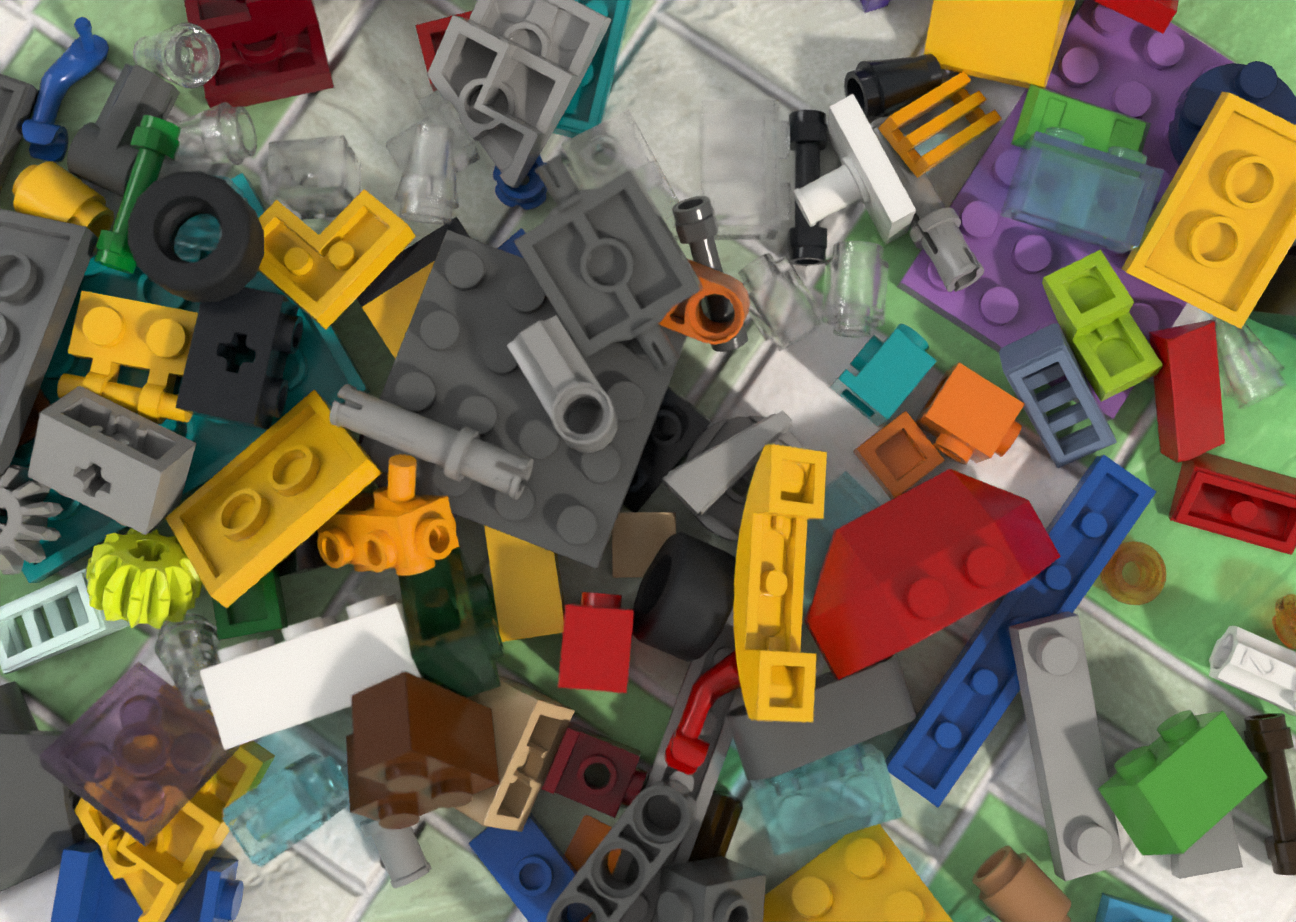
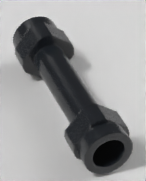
M799 110L789 114L788 149L795 151V189H800L820 178V150L825 149L827 145L826 114L822 111ZM795 201V227L790 228L787 235L788 262L798 266L826 263L827 229L820 227V221L810 227Z

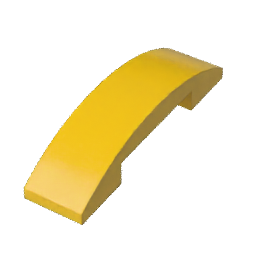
M775 444L764 445L750 483L736 553L733 619L738 675L747 714L751 720L813 722L817 654L800 652L807 520L824 519L827 452Z

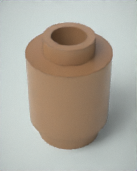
M1004 846L993 853L973 876L972 882L981 890L979 899L1001 922H1071L1067 915L1071 907V900L1026 853L1017 854L1010 846Z

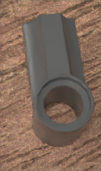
M125 64L96 123L90 122L85 124L74 137L67 157L69 172L123 197L139 151L130 146L136 126L140 127L143 115L167 120L180 92L174 85L163 80L155 73L137 65Z

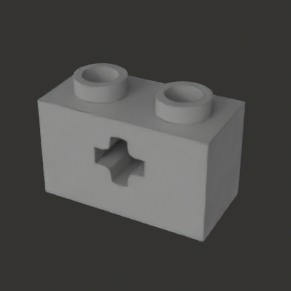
M78 386L40 412L27 477L114 519L121 525L146 535L180 504L196 443L96 393Z

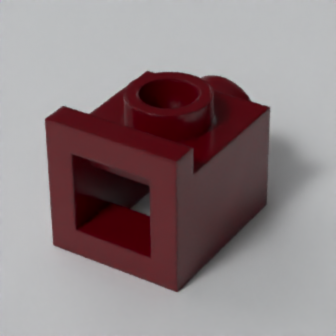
M570 721L542 790L552 794L557 793L615 818L621 804L629 807L636 796L639 795L647 771L636 767L640 759L639 750ZM593 763H601L609 769L610 779L602 786L591 785L585 777L586 768Z

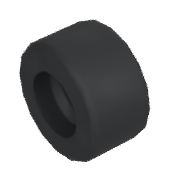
M202 171L175 172L154 181L137 198L128 219V245L137 266L154 283L169 293L191 302H218L239 293L256 276L264 256V230L255 210L225 180ZM200 214H208L215 217L221 226V237L217 247L206 258L197 262L182 260L175 251V238L180 227L188 219Z
M683 532L670 536L661 546L640 583L633 605L632 634L635 638L646 645L689 662L700 659L713 646L732 611L736 557Z

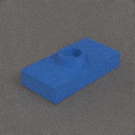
M531 812L522 832L488 826L468 843L528 922H547V915L553 903L577 874L576 869ZM572 903L567 911L568 921L580 922L593 910L583 903Z

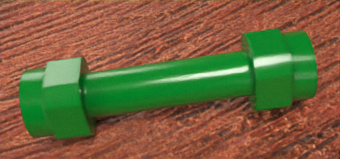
M143 115L140 127L136 126L130 146L139 151L112 231L101 230L96 245L98 250L94 260L96 263L120 272L134 274L137 264L128 245V219L137 198L154 181L158 180L164 160L175 161L181 143L178 141L181 128L158 117Z

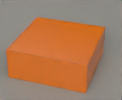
M907 411L901 413L853 450L891 500L904 493L945 461Z

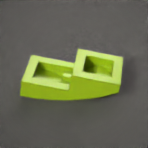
M1101 249L1043 277L1042 285L1061 330L1101 402L1158 374L1163 364L1129 313L1134 300Z

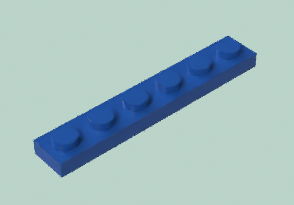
M1100 455L1094 459L1046 528L1061 557L1028 582L996 600L922 706L916 718L911 722L881 765L882 768L939 808L1020 690L1008 626L1064 612L1073 613L1157 491L1106 455Z

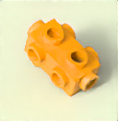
M405 454L394 455L389 458L388 486L378 488L373 493L358 494L317 529L319 553L324 562L335 569L351 564L357 572H382L388 568H395L396 574L400 576L425 572L435 566L434 559H444L453 549L459 547L456 522L451 512L448 496L415 495L416 459Z

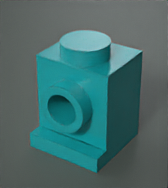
M900 323L884 342L873 335L850 362V365L859 372L854 376L845 369L830 388L878 427L892 416L936 363V360L926 352L929 348L926 340L909 326Z

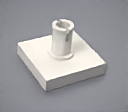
M851 94L829 106L828 139L842 166L800 189L793 190L792 193L810 227L860 199L886 245L908 233L916 209L854 94Z

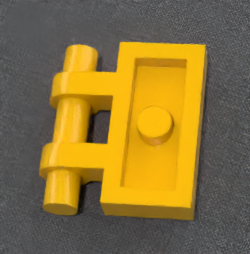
M81 291L68 354L92 360L90 372L85 377L63 373L57 386L58 397L62 398L76 387L81 386L134 413H138V415L154 423L163 424L166 419L189 422L192 414L176 408L178 395L173 394L177 376L183 377L198 313ZM125 366L149 371L147 383L143 388L117 383L120 367Z

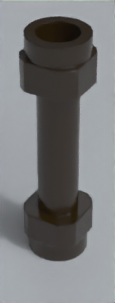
M1284 713L1248 716L1244 718L1246 746L1250 751L1258 754L1260 767L1268 777L1263 782L1273 836L1264 839L1267 856L1272 862L1275 874L1296 875V806L1284 750L1294 747L1290 727H1287Z

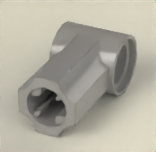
M556 315L547 320H540L521 331L507 345V348L552 420L560 437L570 448L579 452L593 453L604 449L616 434L617 415L610 397L601 388L558 316ZM582 403L596 404L604 411L601 425L589 434H576L568 428V417L571 410Z

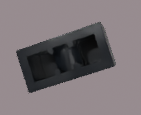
M244 287L239 293L218 302H201L176 408L196 416L268 430L271 427L273 417L279 418L286 406L288 381L282 379L288 354L294 355L297 352L302 338L303 319L301 316H297L299 307L284 295ZM250 349L256 352V358L253 363L243 362L241 366L235 364L237 353L245 354Z

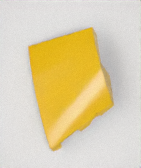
M175 686L162 690L159 693L133 744L102 757L74 810L89 837L99 844L103 854V861L114 880L124 878L143 911L142 915L138 918L139 922H165L220 847L275 758V755L253 740L224 750L213 713Z

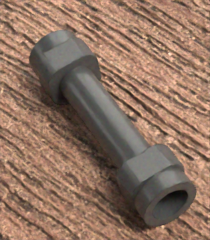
M696 196L675 204L672 207V212L680 243L689 244L693 261L723 272L713 237L718 234V222L710 198L707 196ZM718 294L704 297L708 312L705 314L707 318L718 323L729 322L734 318V307L729 299ZM745 322L734 338L725 343L711 344L712 349L717 352H726L743 346L748 341Z

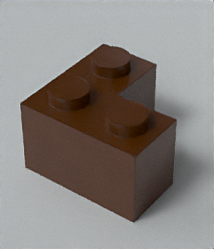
M406 671L351 695L353 733L346 736L349 808L351 813L376 820L382 828L402 829L417 824L420 821L421 815L438 808H454L466 805L473 800V794L499 784L491 708Z

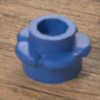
M540 155L526 175L529 177L528 184L520 185L518 188L505 184L499 176L501 174L500 170L495 165L493 171V179L497 181L495 193L503 204L508 207L518 205L524 210H531L539 207L546 201L548 189L535 171L541 165L547 164L543 162Z

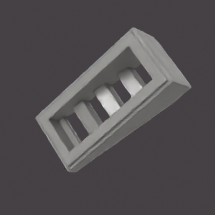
M784 411L772 414L669 471L668 475L662 478V483L695 517L698 515L702 517L759 460L764 445L775 444L792 426V419Z

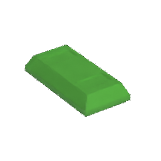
M1031 84L1011 144L1132 183L1151 123Z

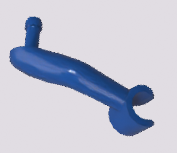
M85 17L76 19L74 24L76 32L79 33V38L73 41L71 46L43 75L32 119H27L22 124L23 137L27 142L31 143L29 153L32 158L61 162L68 147V133L64 126L55 125L60 104L68 89L105 62L109 53L107 41L103 37L92 35L91 23Z

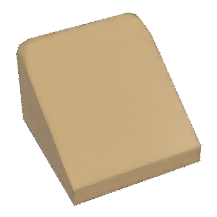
M675 512L619 513L612 531V578L644 577L661 546L670 536L676 534Z

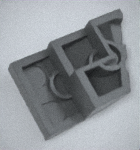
M0 730V892L61 864L63 849L85 839V828L74 810L86 788L69 787L71 731Z

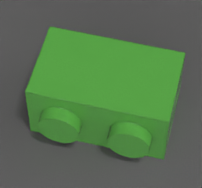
M1186 710L1168 718L1157 728L1160 737L1149 746L1136 748L1122 756L1114 764L1117 773L1098 788L1142 856L1183 854L1268 778L1224 711L1194 716L1191 710Z

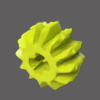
M132 528L129 529L127 535L118 533L107 534L103 544L93 547L92 557L88 559L86 579H88L89 606L97 610H104L105 620L107 621L121 619L129 621L131 629L139 623L149 624L155 629H160L165 620L174 623L183 622L187 610L195 608L196 598H199L201 594L202 581L176 536L166 537L160 535L158 529L146 535Z

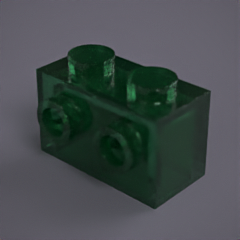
M460 546L453 549L446 558L434 559L435 566L425 572L407 576L398 575L410 654L422 679L466 698L500 687L501 684L495 659L505 656L504 645L494 618L486 619L485 613L495 610L494 601L484 574L472 576Z

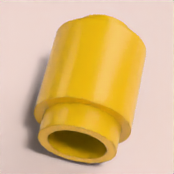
M46 161L39 165L33 164L26 167L13 184L12 192L15 195L13 207L16 212L85 226L98 239L101 230L109 231L112 227L114 212L106 206L105 198L54 161Z

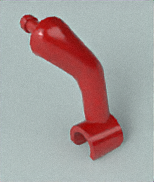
M735 650L702 674L692 685L678 727L672 734L665 750L664 759L671 768L687 775H693L697 768L704 763L710 743L700 739L699 735L708 711L718 698L741 688Z

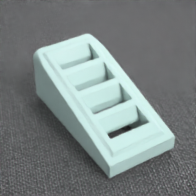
M87 568L0 607V666L3 674L18 671L130 626V623L123 619L107 621L105 620L104 610H97L89 606L88 579H86ZM65 598H69L78 624L77 628L73 624ZM44 607L52 634L54 636V638L52 639L50 638L46 623L40 610V608ZM21 615L32 648L27 650L15 619Z

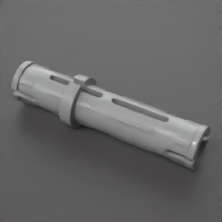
M881 117L871 122V128L916 209L910 225L912 229L909 236L917 248L924 249L927 255H929L948 292L953 290L956 292L967 288L983 275L984 268L970 250L959 230L961 220L953 208L946 207L943 201H941L927 174L924 173L917 178L878 128L887 117Z
M349 384L344 385L337 394L338 397L346 400L345 405L334 401L332 404L329 419L331 424L345 427L444 468V474L447 477L460 482L464 477H467L506 493L509 497L517 500L525 489L520 484L521 480L527 482L533 468V459L519 456L482 441L478 431L466 426L460 431L359 391L356 387Z

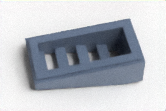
M1058 324L1048 325L1000 349L999 355L1003 372L1018 399L1025 403L1023 408L1057 468L1117 443L1115 435ZM1066 375L1068 380L1035 394L1034 389ZM1079 399V403L1048 417L1045 413L1071 400ZM1087 418L1092 423V425L1060 439L1056 435V432Z

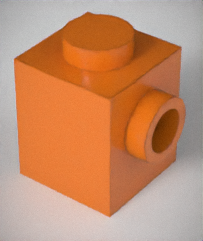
M959 362L944 373L915 419V423L937 438L933 445L945 456L964 465L970 459L975 463H979L992 458L994 453L1002 457L1009 450L1022 429V425L1016 422L1015 419L1025 403Z

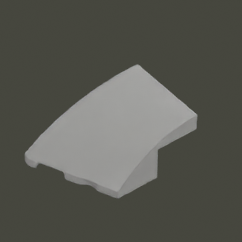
M477 0L469 19L456 15L452 16L427 73V76L446 101H450L459 113L460 122L471 137L479 141L500 170L501 174L499 176L504 183L513 188L520 186L551 137L580 85L612 20L576 0Z

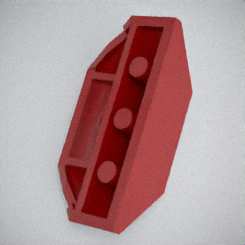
M948 469L834 530L818 578L813 600L809 605L804 623L835 680H839L915 645L1023 585L1061 556L1028 499L958 471Z

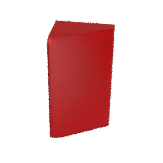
M1208 320L1149 332L1150 345L1163 364L1158 374L1153 376L1160 453L1178 463L1191 460L1224 444L1225 437L1215 321Z
M1205 452L1191 460L1182 462L1169 512V519L1292 555L1296 547V478Z

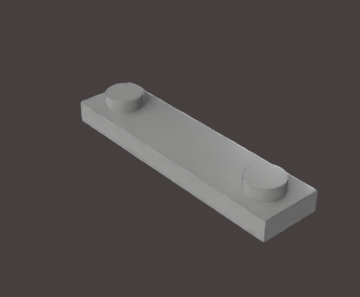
M1064 612L1008 626L1055 875L1064 881H1069L1124 865L1115 814L1098 790L1109 779L1079 615Z

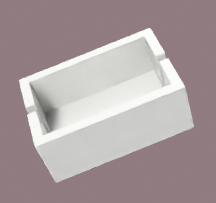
M395 594L386 597L385 595H380L346 607L349 620L337 623L334 615L322 619L320 616L282 629L285 642L275 644L274 637L271 636L261 640L252 639L217 651L221 664L199 672L224 750L352 706L351 695L401 672L406 671L424 680L440 674L417 603H398Z

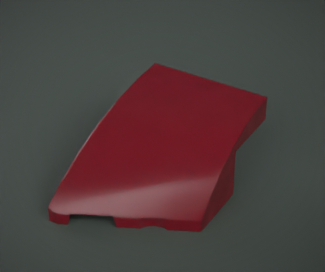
M184 0L189 32L197 49L205 98L212 114L334 88L314 0Z

